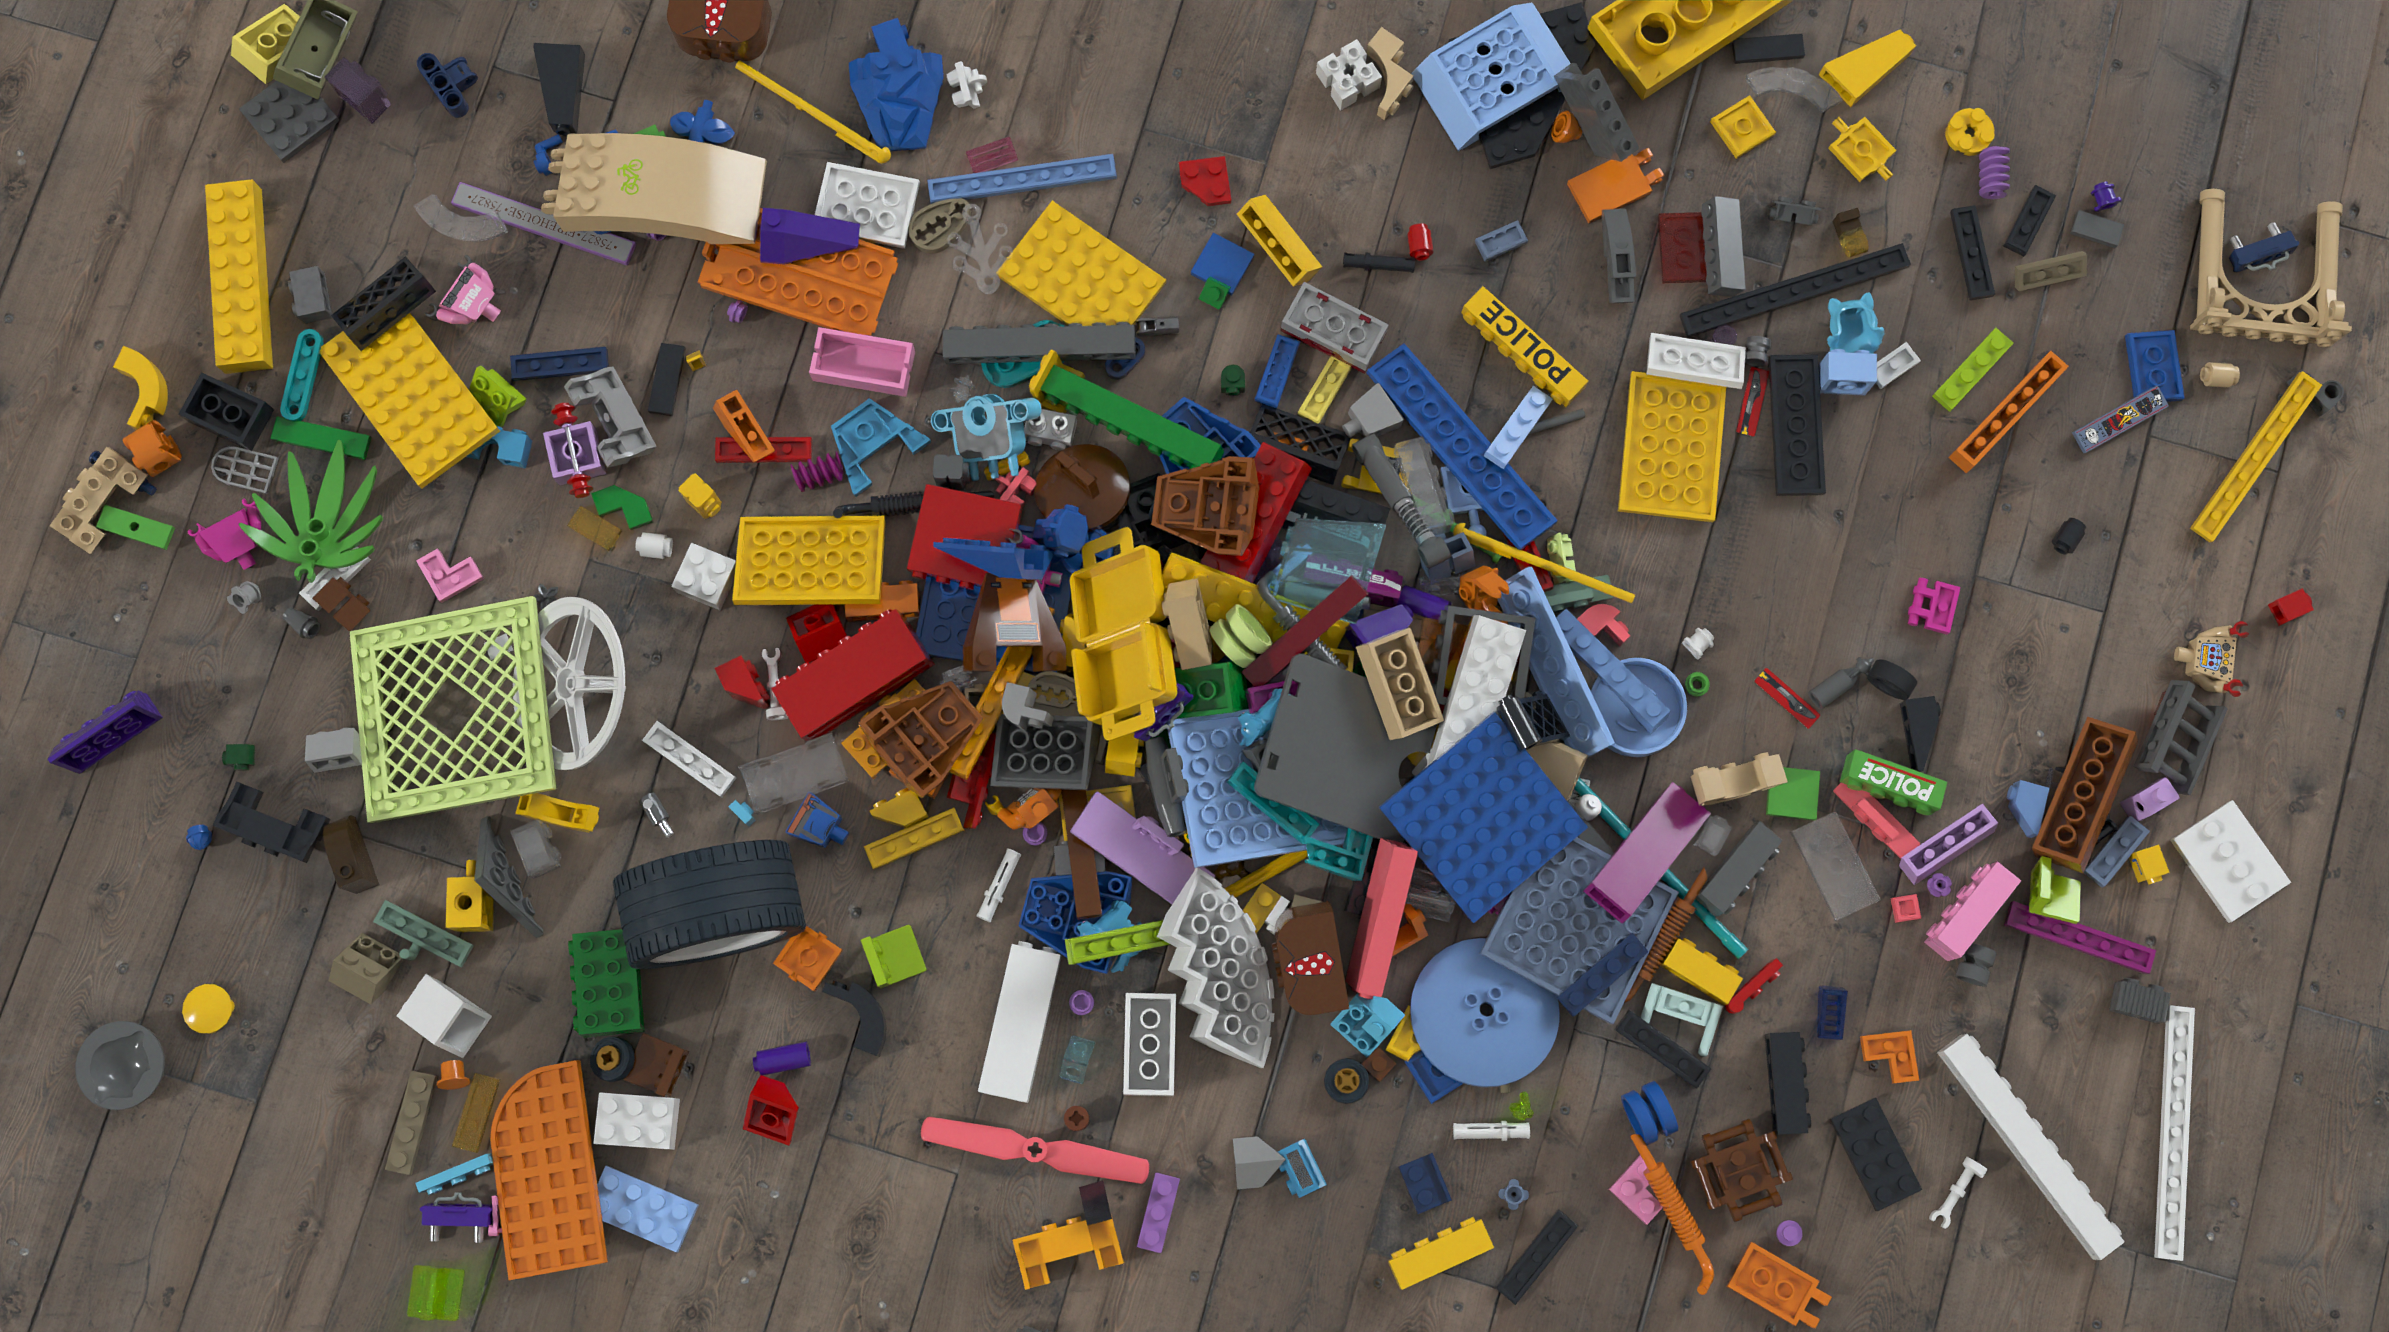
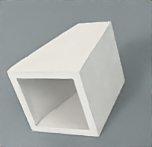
M427 974L418 983L416 989L397 1014L399 1019L431 1043L461 1058H464L492 1017L441 981Z

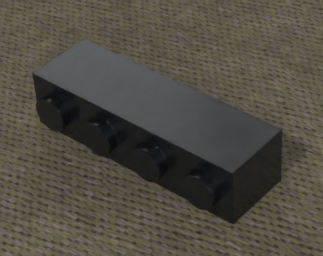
M1800 1032L1765 1034L1772 1129L1776 1135L1808 1133V1128H1811V1116L1806 1111V1103L1809 1102L1808 1088L1804 1087V1078L1807 1077L1806 1063L1802 1062V1052L1805 1051L1804 1038L1800 1037Z

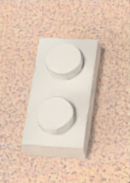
M1907 342L1877 362L1876 384L1880 389L1921 361Z

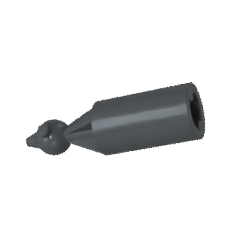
M1858 657L1856 659V667L1838 670L1808 692L1811 701L1822 710L1853 688L1860 673H1865L1867 676L1874 659L1866 660Z

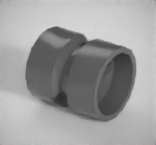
M1972 943L1962 956L1964 962L1959 963L1955 977L1973 985L1987 987L1991 974L1988 968L1993 967L1997 952Z

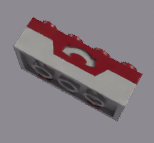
M1303 282L1282 320L1281 332L1365 374L1374 353L1386 336L1389 325Z

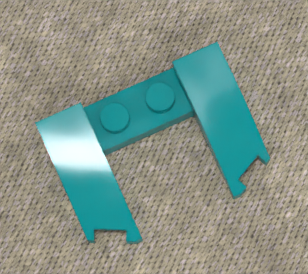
M1348 828L1343 848L1307 836H1302L1301 841L1302 844H1306L1308 859L1305 860V863L1352 881H1362L1373 837Z

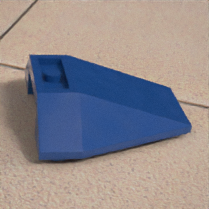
M943 538V542L933 543V547L998 577L1042 580L1054 551L1045 550V545L1031 544L1030 549L1016 548V543L1001 542V547L990 546V541Z
M1109 871L1097 872L1102 916L1111 908L1114 900L1123 901L1130 906L1132 877ZM1072 875L1031 878L1018 926L1067 957L1065 939L1080 936L1077 926L1081 922L1088 921L1095 924L1101 917L1077 919ZM1116 956L1077 963V965L1084 969L1107 974Z

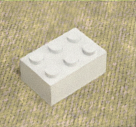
M599 1093L593 1144L675 1150L680 1099Z

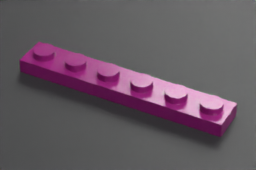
M2015 901L2010 903L2004 926L2143 974H2150L2156 954L2154 949L2079 923L2073 924L2029 912V906Z

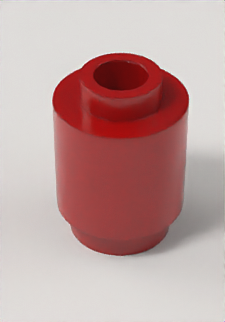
M1423 223L1410 226L1407 234L1410 256L1418 261L1427 260L1434 252L1431 230Z

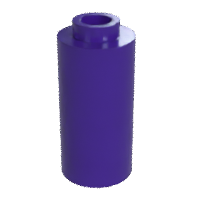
M1405 585L1400 593L1397 606L1401 604L1403 606L1407 605L1413 614L1439 623L1441 610H1444L1445 606H1451V601Z
M807 1041L757 1051L756 1057H753L755 1072L759 1071L760 1075H768L811 1066V1056Z

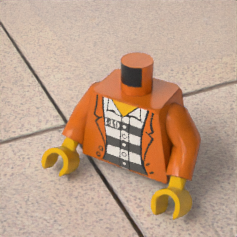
M1030 788L1006 808L1003 807L999 798L994 795L992 797L995 803L989 805L985 802V805L992 815H997L1011 829L1016 830L1021 827L1033 828L1059 806L1058 798L1061 795L1062 789Z

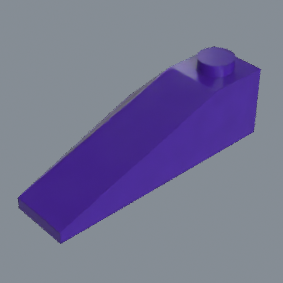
M763 208L760 230V262L785 265L804 258L811 259L822 254H834L856 249L859 244L860 224L791 210Z

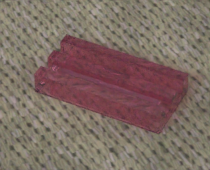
M1010 136L966 151L973 173L985 172L1018 160ZM1008 145V148L973 159L974 156Z

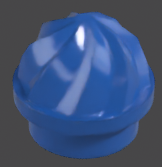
M195 825L187 830L186 840L194 849L202 850L211 843L212 832L208 830L206 825Z

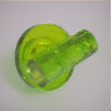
M1521 1092L1519 1103H1511L1509 1110L1513 1112L1512 1115L1515 1118L1526 1120L1527 1118H1532L1534 1112L1530 1109L1529 1094Z

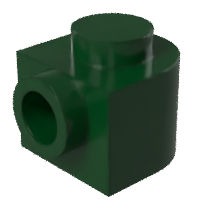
M1232 364L1223 369L1221 373V393H1226L1228 396H1238L1240 393H1245V373L1240 366Z
M226 744V751H223L222 754L223 765L232 766L236 771H248L249 766L255 765V745Z

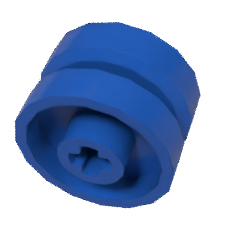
M1655 1081L1641 1086V1095L1632 1090L1621 1096V1101L1631 1126L1636 1134L1642 1136L1646 1145L1658 1141V1131L1664 1136L1678 1131L1674 1112L1662 1089Z

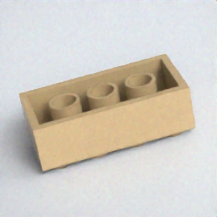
M1411 628L1392 632L1356 647L1390 740L1404 738L1444 721Z

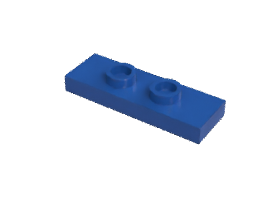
M1277 335L1255 397V402L1274 408L1278 407L1300 341Z

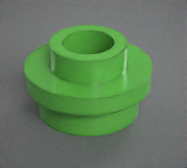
M1694 672L1685 680V689L1692 696H1703L1709 690V679L1703 673ZM1693 681L1700 682V689L1693 687Z

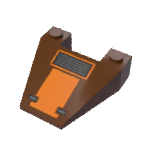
M985 573L963 645V672L997 671L996 647H1033V672L1066 671V645L1036 580L1004 578L991 573Z

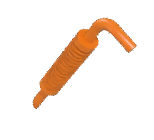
M1633 1134L1630 1137L1647 1166L1643 1171L1645 1178L1658 1198L1677 1236L1680 1237L1679 1239L1686 1251L1693 1250L1700 1263L1703 1277L1697 1291L1699 1294L1705 1295L1714 1280L1712 1263L1702 1247L1706 1239L1688 1210L1689 1208L1686 1206L1664 1163H1656L1642 1136Z

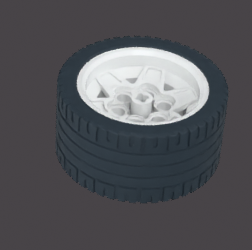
M753 840L716 845L650 861L617 875L613 879V887L629 966L634 969H655L697 963L758 949L802 933L806 928L803 909L801 908L802 903L798 893L799 889L795 879L796 875L789 844L782 840Z

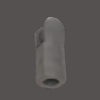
M1178 317L1136 319L1139 330L1136 332L1137 336L1179 334ZM1155 324V329H1148V325Z

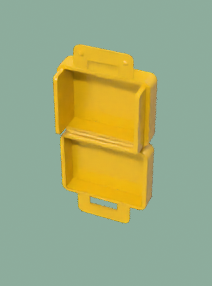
M1128 527L1085 543L1082 547L1084 568L1073 572L1070 577L1076 638L1079 642L1087 645V648L1083 650L1076 648L1071 651L1078 712L1086 716L1087 720L1102 725L1103 736L1108 741L1152 726L1155 723L1154 707L1172 701L1177 696L1171 639L1168 629L1156 624L1166 618L1162 608L1165 592L1160 554L1157 550L1146 545L1134 548L1132 531ZM1120 544V554L1096 563L1095 554ZM1141 712V715L1132 717L1130 719L1118 723L1115 722L1119 719Z

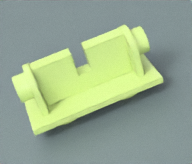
M1557 533L1547 539V552L1549 553L1550 561L1576 571L1574 560L1566 561V557L1573 556L1571 539L1568 538V534L1561 535V533ZM1551 572L1554 585L1564 581L1566 583L1573 582L1571 579L1553 575Z

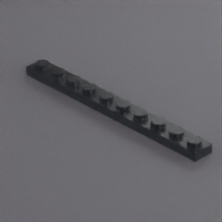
M1901 243L1681 313L1679 317L1688 338L1909 268L1911 263L1904 245Z

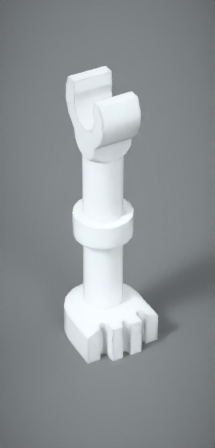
M776 648V655L773 658H769L767 650L763 649L762 657L768 666L769 682L767 683V690L770 691L771 708L766 710V719H788L787 714L771 688L776 686L775 682L778 680V662L781 660L782 654L779 648Z
M1966 1157L1962 1163L1965 1170L1955 1185L1952 1184L1949 1189L1951 1192L1939 1210L1931 1212L1929 1216L1931 1221H1935L1937 1216L1942 1215L1944 1221L1941 1227L1944 1229L1950 1225L1951 1211L1960 1197L1963 1198L1966 1192L1964 1190L1973 1175L1975 1174L1983 1178L1987 1171V1168L1969 1157Z

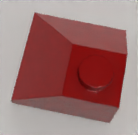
M760 1075L749 1095L743 1130L790 1146L799 1107L783 1082Z

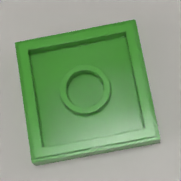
M1783 767L1788 782L1768 789L1766 815L1817 820L1820 771Z

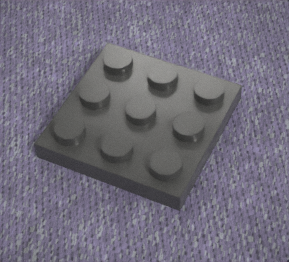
M277 80L239 108L283 163L340 121L321 97L317 100Z

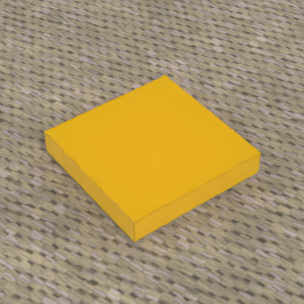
M1750 95L1710 120V123L1736 159L1776 134V131Z

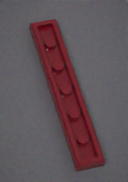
M1351 575L1274 642L1270 648L1258 656L1247 668L1242 670V674L1254 687L1263 686L1289 664L1293 656L1305 650L1367 596L1368 592Z

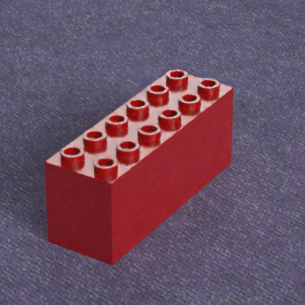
M892 609L886 610L879 615L880 619L873 624L871 622L864 624L854 636L842 638L838 641L837 647L820 652L817 655L818 659L810 664L806 662L796 669V673L790 677L788 675L783 676L775 682L776 686L771 688L802 739L811 743L815 742L935 665L905 615L897 609L893 611Z

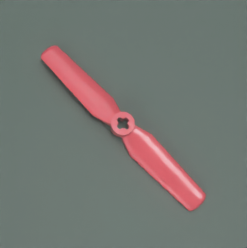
M927 1117L921 1127V1138L924 1141L1002 1160L1025 1157L1032 1163L1043 1161L1061 1172L1143 1184L1149 1174V1162L1146 1159L1068 1140L1045 1143L1038 1137L1027 1139L1011 1129L935 1117ZM1034 1143H1039L1038 1146L1042 1149V1153H1037L1036 1157H1032L1028 1147H1032Z

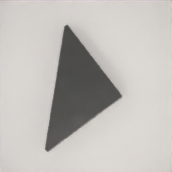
M486 816L481 819L474 881L535 938L543 935V928L534 921L533 915L536 913L529 898L523 897L522 890L519 887L521 881L514 866L509 867L507 858L504 855L507 851L500 836L497 835L495 837L492 831L491 817Z

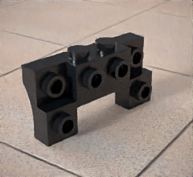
M236 781L227 802L217 814L212 826L242 837L241 843L255 848L257 844L265 846L264 852L278 857L279 853L307 863L317 840L320 842L322 840L324 826L329 824L331 819L304 808L296 826L256 811L264 792Z

